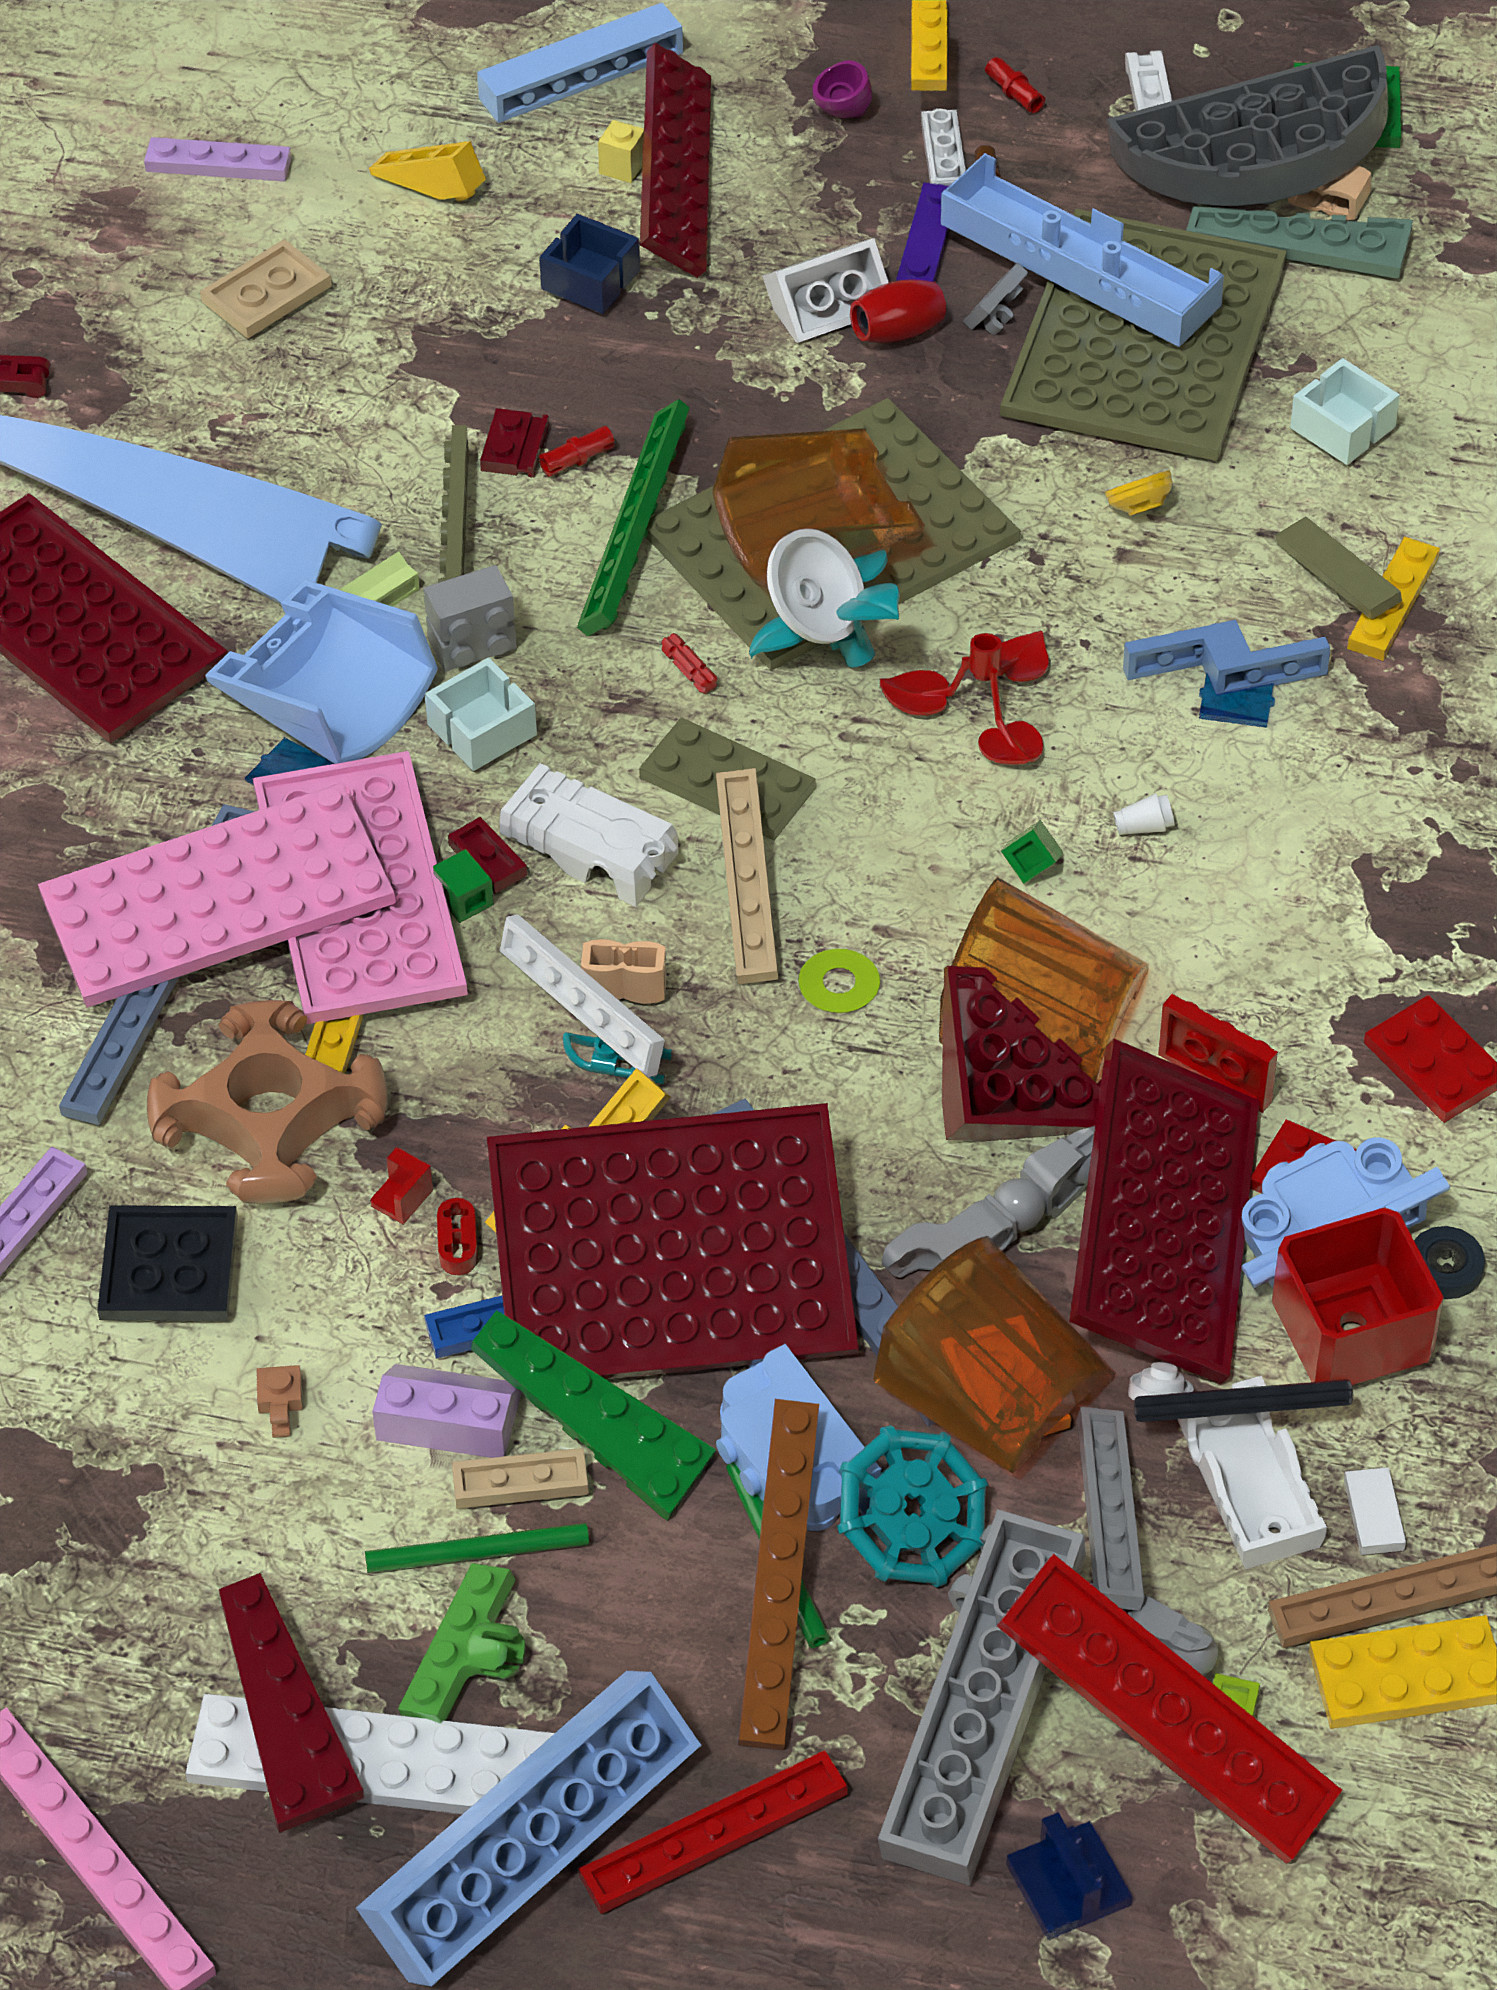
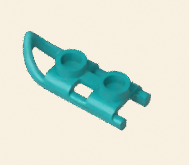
M568 1032L563 1034L562 1039L565 1053L581 1069L628 1078L635 1070L633 1066L631 1069L616 1067L619 1059H625L601 1038ZM571 1042L594 1047L591 1063L577 1055ZM663 1046L661 1059L671 1060L672 1049H666ZM662 1074L649 1077L655 1083L664 1084L665 1075Z

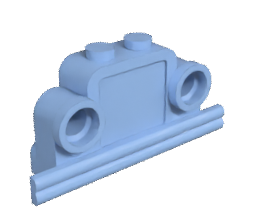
M1376 1137L1368 1139L1361 1143L1356 1151L1350 1144L1344 1141H1334L1327 1145L1324 1143L1317 1144L1311 1147L1303 1157L1291 1163L1282 1162L1272 1167L1262 1182V1194L1252 1197L1245 1204L1242 1211L1244 1237L1256 1258L1241 1265V1268L1254 1289L1266 1282H1269L1273 1289L1278 1248L1285 1236L1384 1207L1399 1212L1407 1228H1410L1426 1220L1427 1201L1450 1190V1186L1438 1167L1412 1178L1402 1163V1154L1398 1146L1385 1138Z
M784 1344L767 1353L762 1362L748 1365L749 1369L731 1377L723 1387V1402L720 1407L721 1438L716 1441V1445L722 1459L727 1464L734 1462L740 1469V1479L745 1490L751 1496L758 1494L764 1502L775 1399L819 1404L806 1530L821 1531L832 1526L841 1512L842 1476L838 1471L842 1462H849L865 1447L791 1350ZM876 1462L866 1470L874 1478L881 1474V1468ZM859 1488L858 1511L861 1515H866V1510L870 1508V1497L867 1498V1490Z

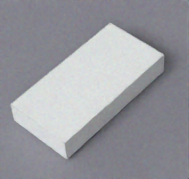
M1389 1467L1345 1472L1344 1483L1360 1555L1405 1551L1406 1540Z

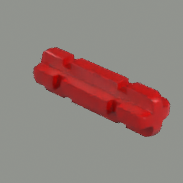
M672 633L669 637H664L661 641L663 645L662 651L669 659L673 660L672 662L688 680L694 682L693 685L703 694L714 690L718 685L716 682L717 676L710 668L706 667V664L688 645H685L686 642L676 633Z

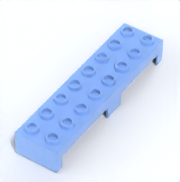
M987 154L982 155L942 192L941 225L1015 263H1019L1036 274L1178 347L1221 307L1224 281L1222 273L1210 268L1208 284L1123 241L1124 224L1092 208L1091 224L997 177L996 159Z

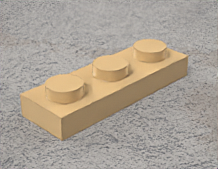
M584 1448L452 1462L456 1509L589 1495Z

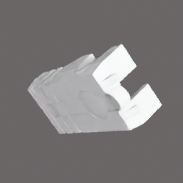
M541 763L505 804L500 813L499 825L501 834L509 838L513 837L526 846L530 845L543 854H549L567 875L584 883L589 879L591 869L595 866L604 868L608 872L609 877L614 881L618 898L635 907L651 889V879L656 876L654 872L655 867L656 870L664 873L678 855V833L671 823L591 786L588 789L584 786V783L576 779L571 781L567 775L558 771L554 773L550 767Z
M1262 1376L1234 1383L1231 1389L1266 1385ZM1270 1412L1177 1419L1188 1443L1192 1460L1199 1467L1245 1569L1320 1548L1326 1536L1327 1527L1323 1518L1318 1515V1508L1314 1499H1311L1309 1496L1310 1491L1306 1482L1301 1479V1470L1295 1446L1289 1433L1285 1428L1278 1430L1275 1435ZM1276 1528L1279 1529L1280 1532L1274 1534L1271 1533L1268 1529Z

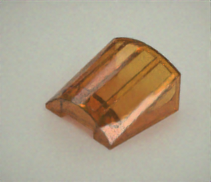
M864 428L737 436L728 439L712 491L724 534L734 555L747 574L764 588L769 590L767 567L773 548L780 539L794 531L814 529L824 532L841 543L853 559L923 533L925 524L911 502H899L877 468L876 461L879 451Z
M999 877L992 882L979 902L951 965L986 967L998 978L992 985L1010 1002L1018 997L1040 1018L1035 1026L1053 1043L1058 1038H1061L1083 1059L1078 1066L1096 1083L1099 1082L1102 1076L1105 1048L1115 1038L1132 999H1136L1149 970V964ZM944 987L940 996L939 1042L943 1044Z
M984 1236L963 1245L946 1257L921 1280L883 1326L873 1379L876 1384L1006 1470L1014 1473L1039 1449L1041 1438L1081 1400L1085 1399L1090 1402L1114 1380L1116 1372L988 1236Z

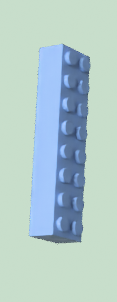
M626 1671L358 1905L356 1909L406 1980L410 1983L432 1986L697 1750L701 1744L651 1672Z

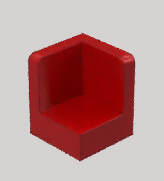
M396 1147L387 1157L389 1178L373 1195L370 1201L372 1208L404 1225L433 1191L431 1165Z

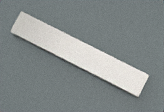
M517 914L506 917L500 952L635 1069L643 1071L648 1077L657 1075L665 1039Z

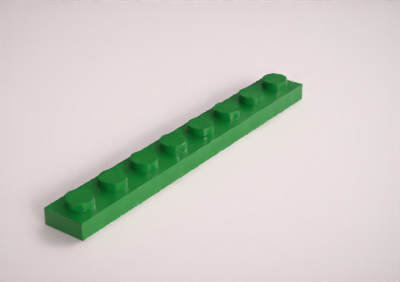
M680 399L654 415L577 628L586 636H590L602 628L608 629L618 617L619 612L617 608L621 598L628 589L627 581L630 572L638 562L637 553L641 543L648 534L646 529L648 522L657 509L658 503L656 500L660 490L667 481L666 473L669 464L677 454L675 448L679 437L686 429L685 420L690 407Z

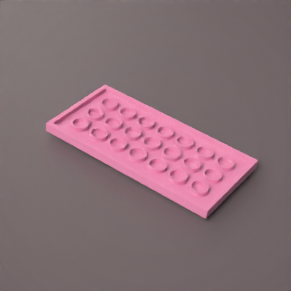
M409 751L253 778L259 810L343 782L395 894V904L287 940L304 1015L307 1016L306 1025L318 1021H329L468 995L467 983L443 886L433 873V866L437 862Z
M343 782L38 884L40 895L86 1008L396 903L394 891Z

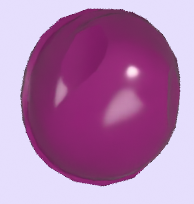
M851 60L839 62L825 69L813 84V100L815 104L826 114L837 118H858L863 116L867 112L872 100V85L868 73L862 64Z

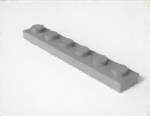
M1080 1407L1077 1423L1094 1587L1121 1609L1141 1611L1144 1591L1124 1411Z

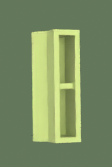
M398 551L339 590L393 607L419 590L418 573L407 564Z

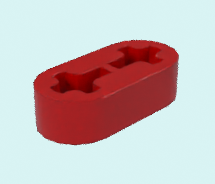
M463 1198L447 1199L441 1203L437 1210L439 1262L445 1272L459 1276L469 1273L477 1264L475 1210L473 1205ZM461 1215V1228L453 1229L452 1216ZM454 1244H462V1257L453 1258Z

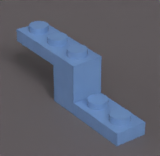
M1232 620L1125 642L1123 671L1127 680L1202 665L1217 698L1327 675L1330 646L1326 637L1251 652L1237 621Z

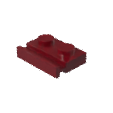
M496 408L480 458V470L515 476L518 475V472L528 473V477L534 478L539 455L541 454L549 428V415L543 414L542 418L533 417L532 412Z

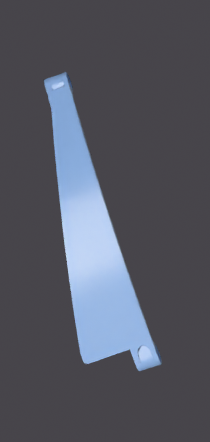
M0 415V464L72 496L155 537L279 604L305 579L317 583L329 545L338 551L342 549L357 557L370 558L382 527L378 520L362 513L220 467L91 433Z

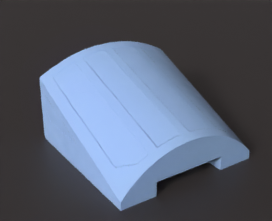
M305 579L281 602L285 616L244 655L230 651L205 676L210 684L334 764L359 760L380 748L403 727L425 696L438 667L416 614Z

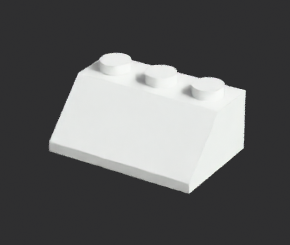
M874 238L762 275L773 310L796 343L850 325L851 304L866 292L889 283Z

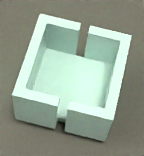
M1342 358L1321 374L1320 381L1317 379L1313 380L1293 396L1290 428L1348 465L1369 448L1370 442L1375 444L1396 427L1400 394Z
M489 657L425 693L428 726L447 745L452 744V750L472 771L477 770L537 735L535 703L515 683L510 685L509 677Z

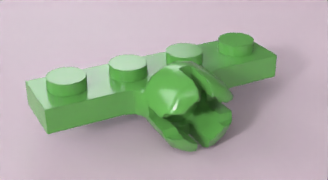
M471 1563L398 1708L402 1716L425 1718L442 1724L443 1721H446L465 1681L470 1676L478 1674L508 1679L518 1673L519 1666L503 1665V1663H523L526 1651L525 1640L519 1633L517 1626L494 1623L516 1580L510 1569Z

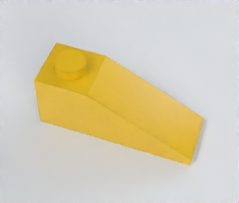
M471 141L386 152L369 168L373 176L440 200L455 198L456 201L466 200L476 193L475 189L486 180Z

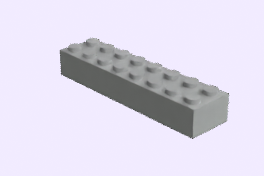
M997 1509L878 1837L882 1859L968 1886L971 1885L1047 1669L1046 1666L996 1625L1053 1553L1080 1574L1086 1558L1084 1534Z

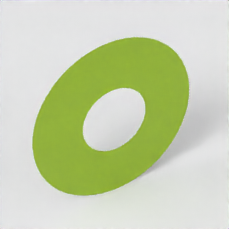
M830 949L817 953L805 962L800 970L798 983L802 995L812 1005L825 1011L843 1013L857 1010L868 1004L878 992L880 976L874 963L863 954L848 949ZM833 968H845L854 974L855 985L845 993L831 992L823 984L825 973Z

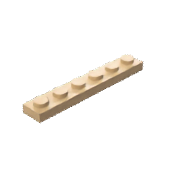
M756 768L716 773L738 984L779 980Z

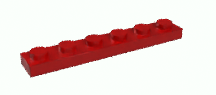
M825 1750L579 1868V1878L600 1914H603L846 1796L847 1784Z

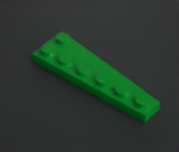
M498 1310L494 1312L472 1341L471 1350L514 1388L521 1390L525 1397L541 1412L547 1411L563 1425L562 1430L573 1440L579 1439L595 1453L594 1458L606 1469L608 1467L612 1468L627 1482L626 1486L667 1521L714 1457L715 1448Z

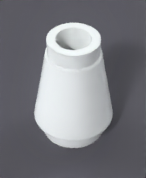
M1155 793L1120 811L1113 812L1119 835L1166 832V827L1175 825L1167 794L1157 797Z

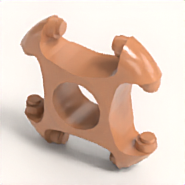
M266 1000L231 1006L229 1012L222 1017L219 1023V1028L226 1037L230 1039L234 1037L241 1039L244 1037L228 1058L184 1089H180V1081L169 1071L160 1073L156 1078H151L146 1109L148 1124L153 1140L165 1147L172 1148L176 1146L181 1140L183 1132L188 1131L208 1137L237 1153L253 1169L243 1168L235 1170L227 1179L226 1186L243 1203L269 1204L303 1198L317 1179L316 1173L308 1165L294 1163L291 1166L310 1144L327 1130L350 1117H355L356 1122L365 1130L375 1128L378 1124L383 1123L387 1109L385 1074L379 1059L373 1058L368 1054L358 1055L351 1066L352 1074H344L296 1050L283 1038V1035L300 1032L307 1022V1016L292 1001ZM267 1092L284 1093L295 1098L293 1102L284 1108L268 1113L251 1112L240 1107L242 1103L251 1097Z

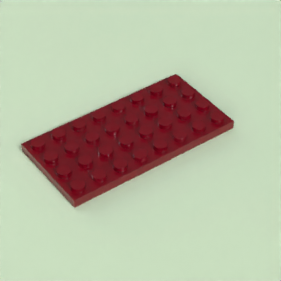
M26 494L0 512V654L110 744L204 679L205 675L228 654V650L32 494Z
M1115 1038L1111 1040L1105 1048L1069 1318L1070 1323L1219 1384H1222L1230 1377L1245 1240L1242 1211L1249 1200L1260 1100Z

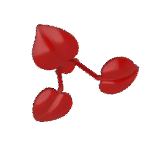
M1042 630L1005 642H1001L999 637L989 633L975 635L970 641V657H962L961 667L950 686L943 675L931 670H916L902 673L892 678H880V688L891 704L903 712L924 716L939 713L946 708V697L955 694L967 669H969L977 680L990 681L995 723L998 727L987 729L980 734L978 740L980 752L987 759L1001 764H1026L1037 761L1042 755L1043 740L1041 734L1033 725L1025 721H1015L1005 726L1002 719L997 679L998 676L1005 674L1012 681L1025 682L1040 678L1047 672L1049 657Z

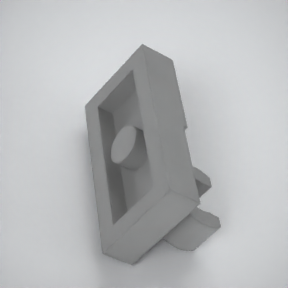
M1019 263L1013 266L968 314L963 322L972 330L983 320L986 330L992 335H996L1004 327L998 322L996 317L1006 324L1014 316L1008 307L999 305V303L1004 300L1009 304L1022 291L1023 288L1019 283L1028 272Z

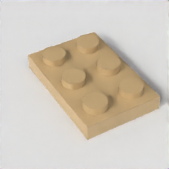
M283 239L201 290L200 295L202 303L248 339L332 286L330 274Z

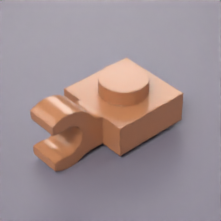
M300 1365L256 1368L258 1412L270 1413L273 1438L290 1436L289 1411L302 1410Z

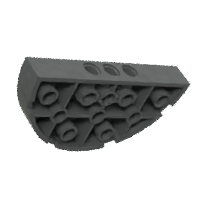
M1375 45L1108 118L1107 127L1111 155L1124 172L1138 183L1162 195L1186 203L1193 202L1226 206L1259 203L1272 204L1277 200L1308 194L1313 189L1327 184L1353 168L1370 152L1380 138L1388 117V87L1384 55L1380 46Z

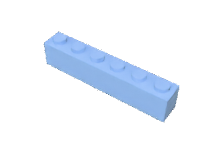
M663 2L478 71L479 99L498 123L645 68L647 50L655 42L666 49L676 52L678 55L682 54V25Z

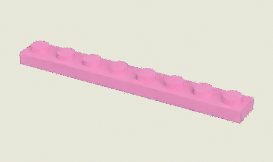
M6 1707L0 1711L1 1781L168 1990H195L215 1976L216 1971L213 1963Z

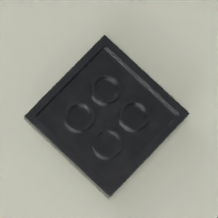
M109 1205L97 1308L99 1320L228 1321L238 1221L237 1206Z

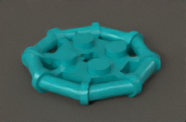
M892 1425L882 1427L880 1434L849 1462H842L838 1472L842 1476L840 1524L837 1525L839 1535L844 1534L876 1572L875 1578L882 1582H885L887 1579L931 1583L936 1588L946 1585L947 1578L977 1550H981L980 1547L984 1546L980 1537L985 1530L986 1488L989 1487L987 1478L980 1477L950 1441L951 1435L944 1431L934 1434L895 1429ZM901 1448L925 1450L928 1453L924 1461L920 1459L908 1461L903 1460ZM884 1455L889 1467L878 1477L874 1478L866 1470ZM941 1459L946 1462L963 1484L954 1488L937 1468ZM859 1488L867 1490V1498L870 1497V1508L866 1510V1515L858 1517ZM906 1495L911 1499L916 1498L919 1501L920 1516L915 1513L908 1516L903 1509L907 1506V1502L904 1499ZM968 1495L967 1527L956 1523V1517L960 1512V1504L957 1499ZM871 1527L886 1545L884 1552L878 1548L863 1530L864 1528ZM950 1536L956 1542H959L941 1560L939 1559L934 1548L941 1541ZM904 1550L915 1551L913 1553L920 1554L922 1564L897 1562L899 1552Z

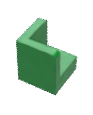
M1041 820L1008 841L1001 850L1023 884L1056 863L1063 854L1062 849Z
M466 849L433 866L434 875L449 892L451 913L459 923L494 905L492 880Z

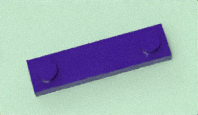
M923 183L896 281L908 279L936 281L950 230L941 225L942 192L949 187L948 185Z

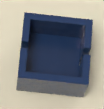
M577 213L560 232V239L556 237L539 257L541 289L604 314L620 295V288L624 290L641 270L639 237Z

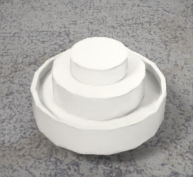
M1156 1362L1150 1368H1146L1142 1372L1133 1374L1130 1377L1128 1395L1134 1400L1137 1396L1193 1392L1194 1388L1189 1381L1185 1380L1181 1373L1177 1372L1176 1366L1169 1363Z

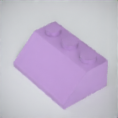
M394 1364L382 1375L372 1411L376 1440L489 1458L506 1456L522 1391L511 1386L506 1380Z

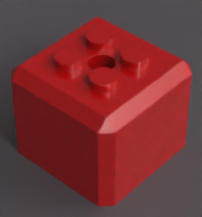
M1384 1207L1283 1238L1278 1248L1271 1302L1311 1382L1347 1379L1354 1385L1429 1362L1435 1349L1444 1297L1399 1212ZM1349 1321L1361 1325L1346 1331L1341 1327L1343 1323Z

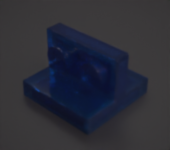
M1059 1812L1042 1818L1040 1842L1008 1854L1006 1857V1865L1048 1941L1132 1906L1133 1896L1091 1821L1076 1827L1072 1825L1067 1827Z

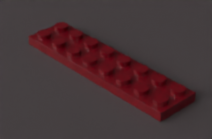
M655 42L647 50L640 246L692 276L699 278L707 268L711 75L703 68L694 66L679 57L676 52L666 49Z

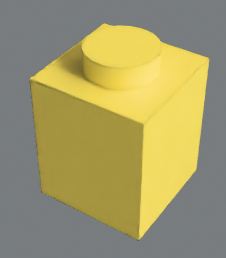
M616 120L611 121L598 141L599 174L628 183L634 181L643 167V128Z

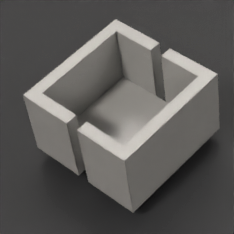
M496 565L423 588L425 612L427 614L428 641L444 672L517 649L515 624L513 622L515 620L513 595Z

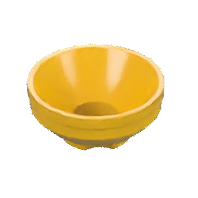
M1170 470L1163 471L1113 488L1104 493L1111 506L1128 513L1129 516L1164 505V500L1173 485L1172 474Z

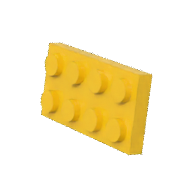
M1487 1615L1311 1641L1309 1645V1654L1330 1729L1497 1704V1648Z

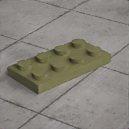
M682 717L639 768L640 779L720 815L716 773L756 768L763 836L774 841L816 789V778Z

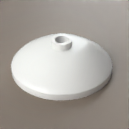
M800 529L780 539L770 554L767 567V583L773 605L782 620L796 634L814 643H834L850 635L855 630L853 621L840 620L836 611L842 604L852 598H856L864 590L858 567L849 552L830 535L814 529Z

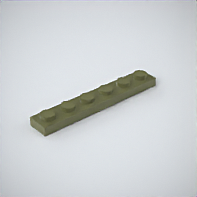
M452 425L451 441H444L445 463H450V468H443L444 490H449V495H442V517L448 518V522H441V545H447V550H440L439 566L440 573H446L445 578H439L438 583L464 575L469 464L467 425Z

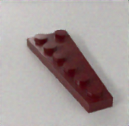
M261 1573L218 1589L278 1832H284L364 1799L361 1783Z

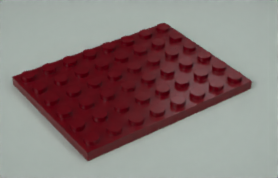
M828 1103L487 1137L504 1315L601 1377L616 1379L753 1365L762 1362L767 1353L784 1344L787 1345L797 1360L858 1354Z

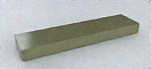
M1305 516L1276 534L1277 545L1371 620L1402 601L1399 589Z

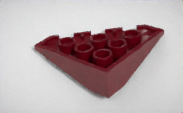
M946 966L944 968L942 1109L946 1140L997 1141L1070 1135L1078 1130L1095 1126L1101 1080L1096 1083L1078 1066L1083 1059L1061 1038H1058L1053 1043L1035 1026L1040 1018L1018 997L1010 1002L992 985L998 978L986 967Z

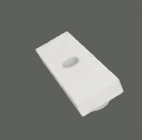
M946 109L921 112V124L930 183L950 186L966 171L957 111Z

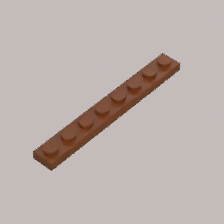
M775 1399L738 1738V1745L783 1750L785 1745L819 1404L783 1399Z

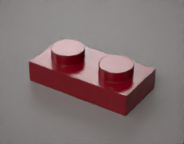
M481 816L448 834V844L457 854L466 849L491 878L494 894L528 875L527 865Z

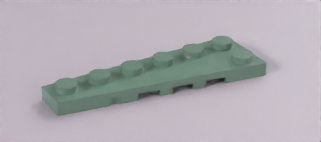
M1193 206L1186 231L1287 250L1286 259L1399 279L1412 232L1413 220L1368 217L1367 222L1346 221V215H1332L1331 220L1310 219V213H1296L1292 217H1278L1274 211H1247L1244 209Z

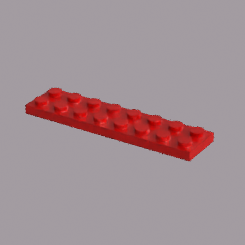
M1054 1553L1048 1558L996 1625L1286 1864L1294 1859L1342 1792L1339 1786Z

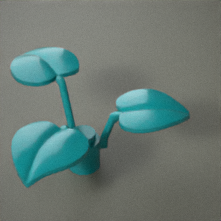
M885 550L852 556L860 572L862 582L870 581L879 575L885 568L888 560ZM884 583L866 588L856 598L850 599L837 609L838 618L843 621H853L855 630L847 637L829 644L832 650L840 648L848 667L862 666L871 661L876 654L861 620L899 619L900 591L896 584ZM779 616L769 621L758 631L751 643L749 654L752 659L755 655L762 652H770L793 646L804 638L791 630Z

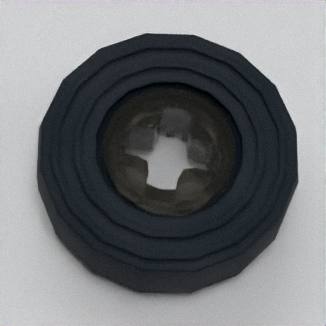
M1440 1226L1432 1227L1420 1233L1414 1240L1444 1299L1461 1298L1471 1293L1481 1282L1485 1267V1257L1482 1246L1474 1236L1459 1228ZM1440 1257L1444 1260L1452 1258V1261H1454L1453 1266L1449 1263L1438 1264Z

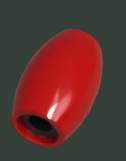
M918 279L898 280L880 285L863 294L850 307V321L854 333L860 340L874 343H891L914 338L936 326L946 315V301L939 285L933 281Z

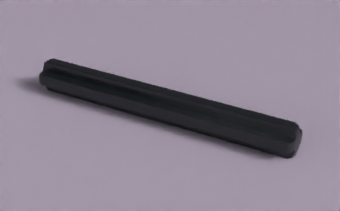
M1344 1379L1137 1396L1134 1399V1414L1138 1422L1348 1406L1353 1401V1389L1350 1380Z

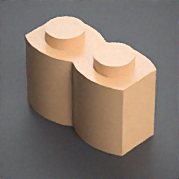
M1355 165L1338 178L1313 189L1308 194L1288 198V202L1294 206L1311 211L1322 210L1330 216L1346 215V220H1353L1357 217L1371 192V172Z
M606 939L591 940L583 943L581 969L618 1000L624 998L643 1004L656 1003L665 999V946L650 941H636L624 945L617 941Z

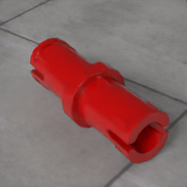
M994 57L987 63L985 73L1002 87L1004 95L1018 101L1030 113H1036L1044 106L1045 97L1028 82V78L1023 72L1015 71L1002 58Z
M604 425L582 437L573 436L568 438L562 446L540 454V466L548 477L575 464L582 466L588 462V458L614 448L613 434Z

